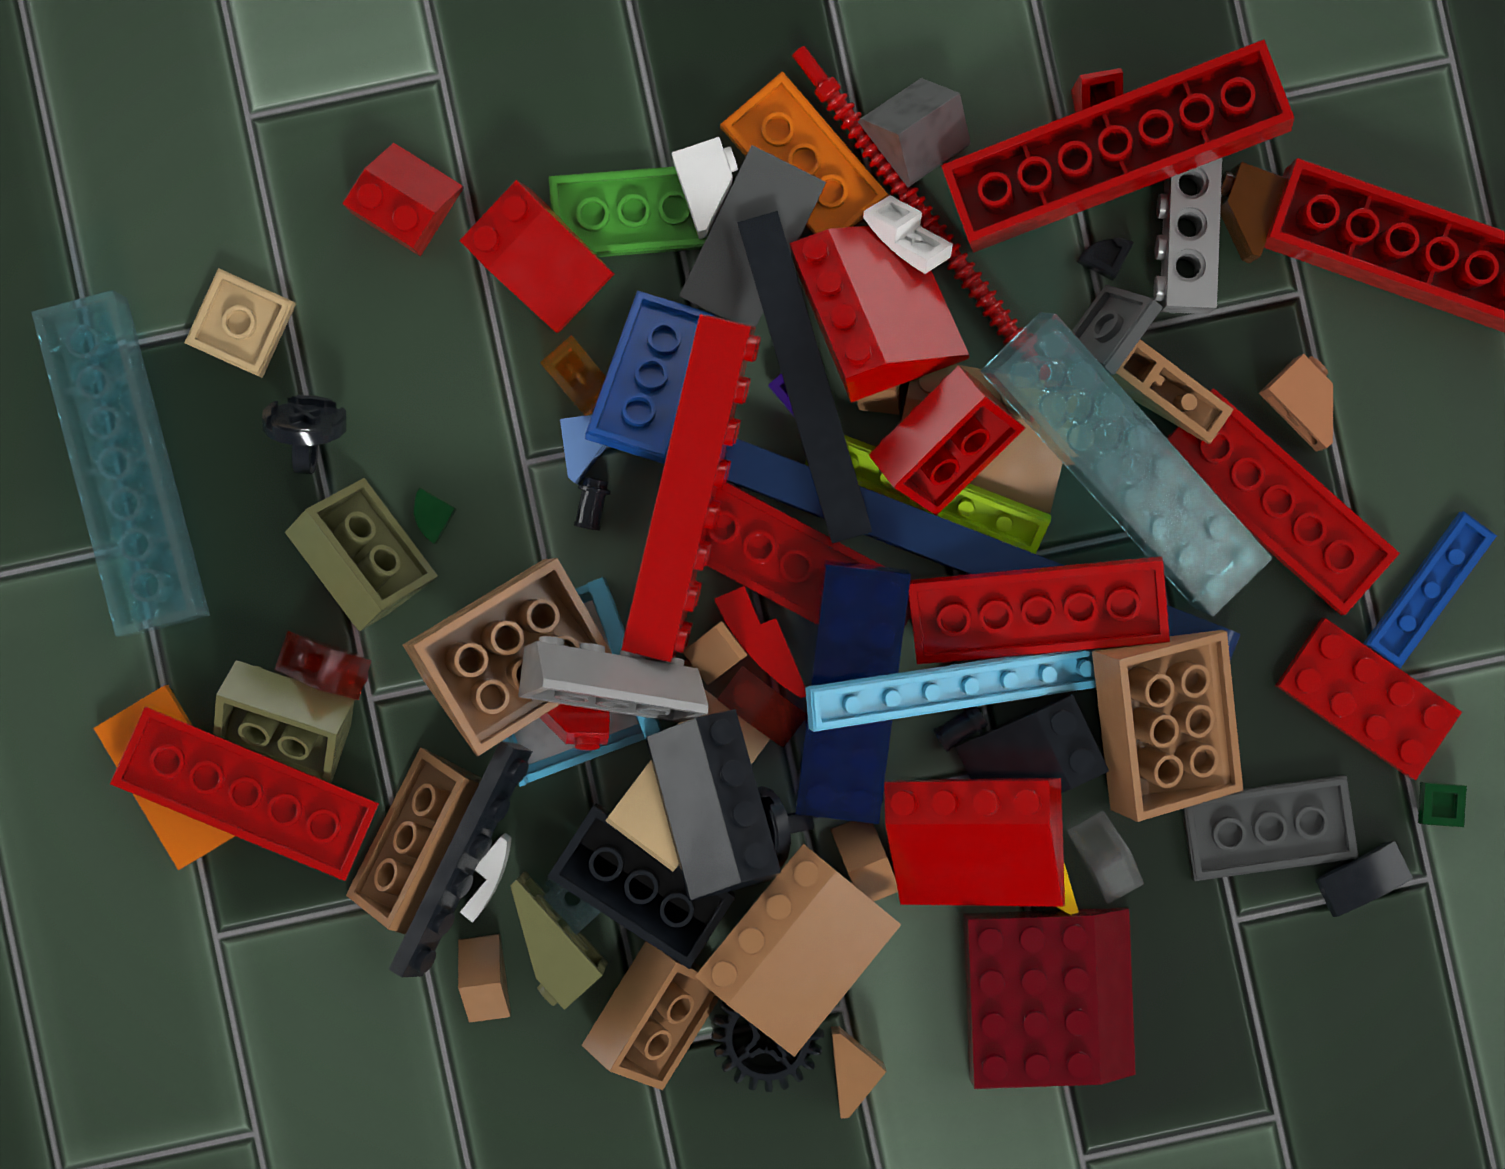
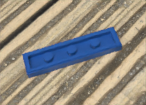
M1464 511L1459 512L1363 644L1400 669L1497 535Z

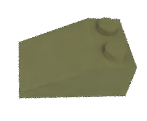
M525 870L510 887L534 974L541 983L537 986V989L552 1006L559 1003L565 1010L603 975L608 962Z

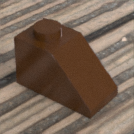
M1240 162L1230 172L1225 171L1221 178L1222 197L1220 215L1241 260L1251 263L1262 255L1287 178L1244 162Z

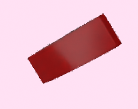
M745 586L714 598L725 623L743 649L759 667L798 697H805V685L777 619L774 618L760 624Z

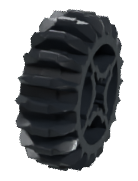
M721 1001L720 1007L729 1015L716 1014L714 1016L713 1022L725 1029L712 1031L711 1039L716 1042H725L714 1049L715 1057L729 1055L722 1063L721 1068L724 1072L738 1067L734 1074V1082L740 1083L748 1075L750 1076L748 1086L750 1090L754 1091L756 1089L758 1080H765V1091L772 1092V1080L779 1079L781 1088L786 1090L789 1088L787 1078L789 1074L798 1082L804 1079L803 1073L799 1068L800 1065L809 1070L814 1069L815 1062L807 1054L821 1055L822 1047L817 1043L811 1042V1040L824 1038L823 1029L817 1028L794 1057L777 1044L776 1046L774 1042L767 1043V1038L765 1042H761L759 1040L760 1030L748 1021L753 1030L752 1034L745 1040V1044L737 1049L733 1039V1028L740 1014ZM760 1053H767L772 1055L777 1062L780 1061L781 1064L762 1066L750 1062L747 1058H753Z

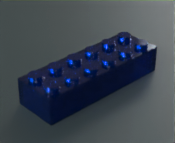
M825 560L809 686L899 673L911 574L907 569ZM806 708L795 797V814L879 824L892 720L813 732L808 726Z

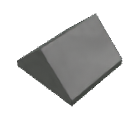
M920 78L858 121L907 187H910L971 143L960 93Z

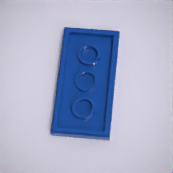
M637 290L586 430L585 439L665 464L699 315L704 314L715 317L716 315Z

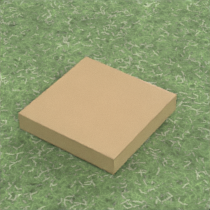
M218 268L184 343L263 378L296 303Z

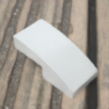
M889 195L864 211L863 218L876 235L899 257L926 274L951 258L953 244L921 227L922 212Z
M506 833L496 841L475 869L487 880L460 911L472 923L490 901L503 876L511 846V837Z

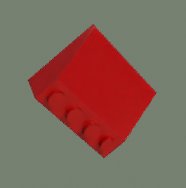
M870 226L826 229L789 243L795 270L851 403L970 359L967 348L932 271L925 274L907 263L893 252Z
M1061 778L927 779L884 782L885 825L900 905L1065 906Z

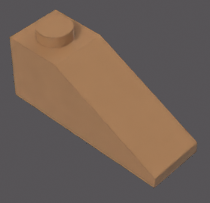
M1141 339L1114 376L1102 371L1097 372L1099 376L1132 400L1207 444L1213 441L1234 410Z

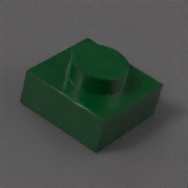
M1420 782L1418 823L1423 825L1464 827L1467 786Z

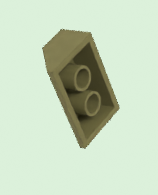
M365 478L305 509L285 532L359 632L391 613L438 577Z
M236 660L216 694L213 734L332 783L351 727L355 699Z

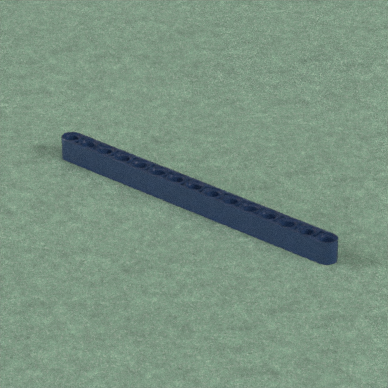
M737 439L736 444H733V446H727L725 459L732 461L727 482L824 519L809 466ZM859 486L873 531L865 535L966 575L1064 566ZM1167 605L1169 636L1225 630L1228 636L1231 661L1240 638L1239 633Z

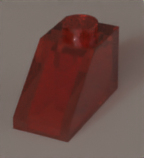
M287 631L274 670L317 690L359 700L362 688L368 679V670L372 660L316 639Z
M743 665L717 698L719 702L730 710L736 709L739 717L783 748L808 716V714Z

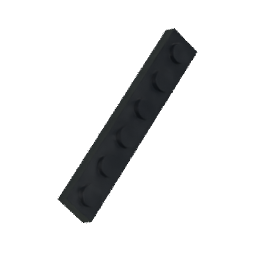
M505 741L499 743L389 970L400 977H422L432 967L436 959L435 950L442 936L453 925L456 907L461 897L465 896L472 886V875L478 862L488 853L492 843L491 836L498 822L505 817L509 810V799L516 785L523 780L528 771V760L533 751L521 744Z

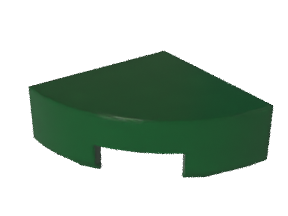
M419 488L414 500L415 520L422 534L429 541L437 544L456 508Z

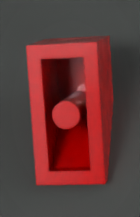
M560 704L539 717L565 744H575L576 749L596 750L600 748V745L608 744L610 712Z

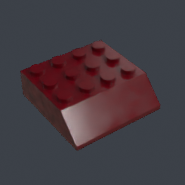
M1129 908L1078 909L1079 913L1072 915L1063 910L963 913L969 1079L974 1089L1102 1085L1136 1075Z

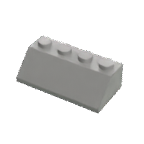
M541 636L539 641L524 647L518 697L677 723L708 714L709 704L698 668L684 666L685 660L674 657L670 663L659 660V662L646 660L645 656L622 650L620 655L605 653V646L592 643H581L579 648L564 646V639L551 636Z

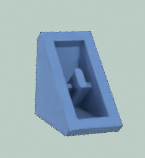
M592 415L560 419L567 475L577 485L608 447L585 439V433Z

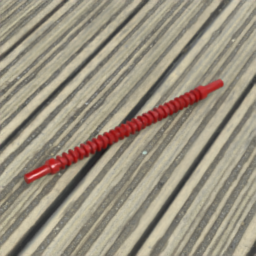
M802 46L795 51L792 57L816 87L815 95L820 102L828 103L827 111L833 110L835 112L834 120L842 121L841 129L849 130L848 139L854 138L857 141L855 148H862L864 150L862 157L870 158L869 166L877 167L876 176H883L885 178L883 185H890L892 187L890 194H897L898 200L922 212L921 227L953 244L951 258L947 259L949 263L947 270L953 269L956 272L954 279L960 278L963 282L961 288L969 289L968 298H976L975 307H982L984 309L982 316H989L991 318L989 325L991 327L997 326L998 331L996 335H1003L1005 337L1003 344L1008 351H1015L1035 379L1044 381L1053 373L1028 342L1030 335L1025 328H1018L1016 326L1018 319H1011L1009 317L1011 310H1004L1001 306L1004 301L1002 299L998 301L995 299L996 290L990 291L987 288L989 281L983 282L980 278L982 272L974 271L975 262H967L968 253H961L959 251L961 244H954L952 242L954 235L946 234L947 225H940L938 223L940 216H933L931 214L933 207L931 205L927 207L924 205L925 196H917L918 187L906 186L858 123L862 113H855L853 111L855 107L853 102L847 103L848 94L840 93L841 85L836 78H829L806 46Z

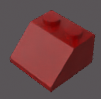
M393 143L364 168L342 204L351 214L421 257L464 187Z

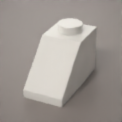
M719 137L672 152L673 163L699 239L708 236L733 184L732 172L738 171L731 147L723 148Z

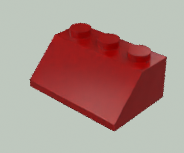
M958 365L949 375L942 379L940 384L919 405L911 410L910 414L890 434L881 440L880 444L869 454V457L895 489L937 516L1026 428L986 387Z

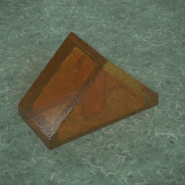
M571 335L545 357L540 364L579 410L587 416L594 411L606 376Z

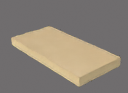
M705 690L709 704L708 714L706 715L732 710ZM737 714L752 765L770 738ZM650 760L605 821L671 871H674L679 862L653 765Z

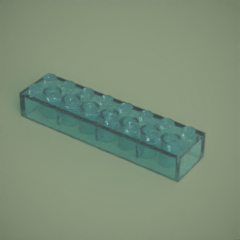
M111 290L32 311L33 321L115 636L131 637L210 616L128 299Z
M1040 312L980 370L983 376L1148 557L1162 556L1164 575L1195 609L1214 616L1273 558L1056 313Z

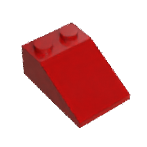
M518 180L513 182L459 240L488 271L556 333H559L615 275L531 188Z

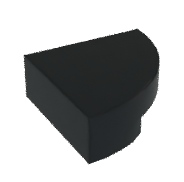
M1113 238L1096 242L1081 254L1077 262L1113 281L1134 242L1124 238Z

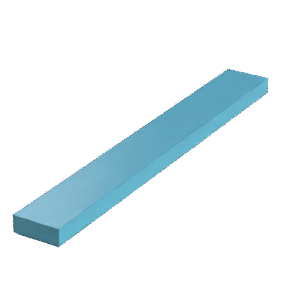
M1097 649L1008 656L805 687L808 726L810 730L815 732L1096 688L1092 651Z

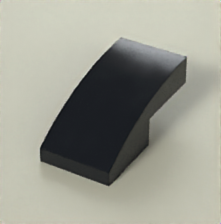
M1391 841L1384 842L1356 860L1343 862L1315 879L1332 916L1339 917L1391 892L1413 879L1396 842Z

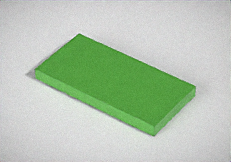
M675 167L549 176L551 210L598 257L702 249L707 237L702 239L698 237Z

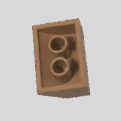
M646 941L593 1025L582 1046L608 1071L663 1090L718 1002L719 997L695 978V975L702 968L701 966L693 963L690 969H688Z

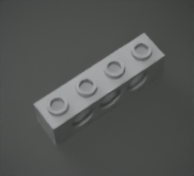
M1222 158L1165 179L1164 194H1158L1156 215L1157 219H1163L1162 235H1157L1155 259L1161 260V276L1155 277L1153 296L1156 301H1160V305L1163 307L1160 312L1209 314L1217 308ZM1189 178L1193 180L1197 186V194L1193 196L1184 194L1179 187V179ZM1188 219L1192 221L1196 228L1195 236L1187 237L1182 235L1177 227L1178 220ZM1184 259L1193 265V278H1184L1178 274L1176 270L1177 260Z

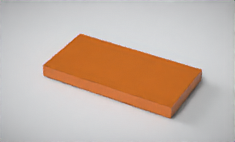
M783 71L720 124V128L745 157L751 145L826 182L805 225L812 235L826 229L856 227L864 220L863 216L866 209L889 196Z
M169 685L162 686L94 727L95 732L116 767H118L144 707H149L192 725ZM133 794L178 870L235 837L232 834Z

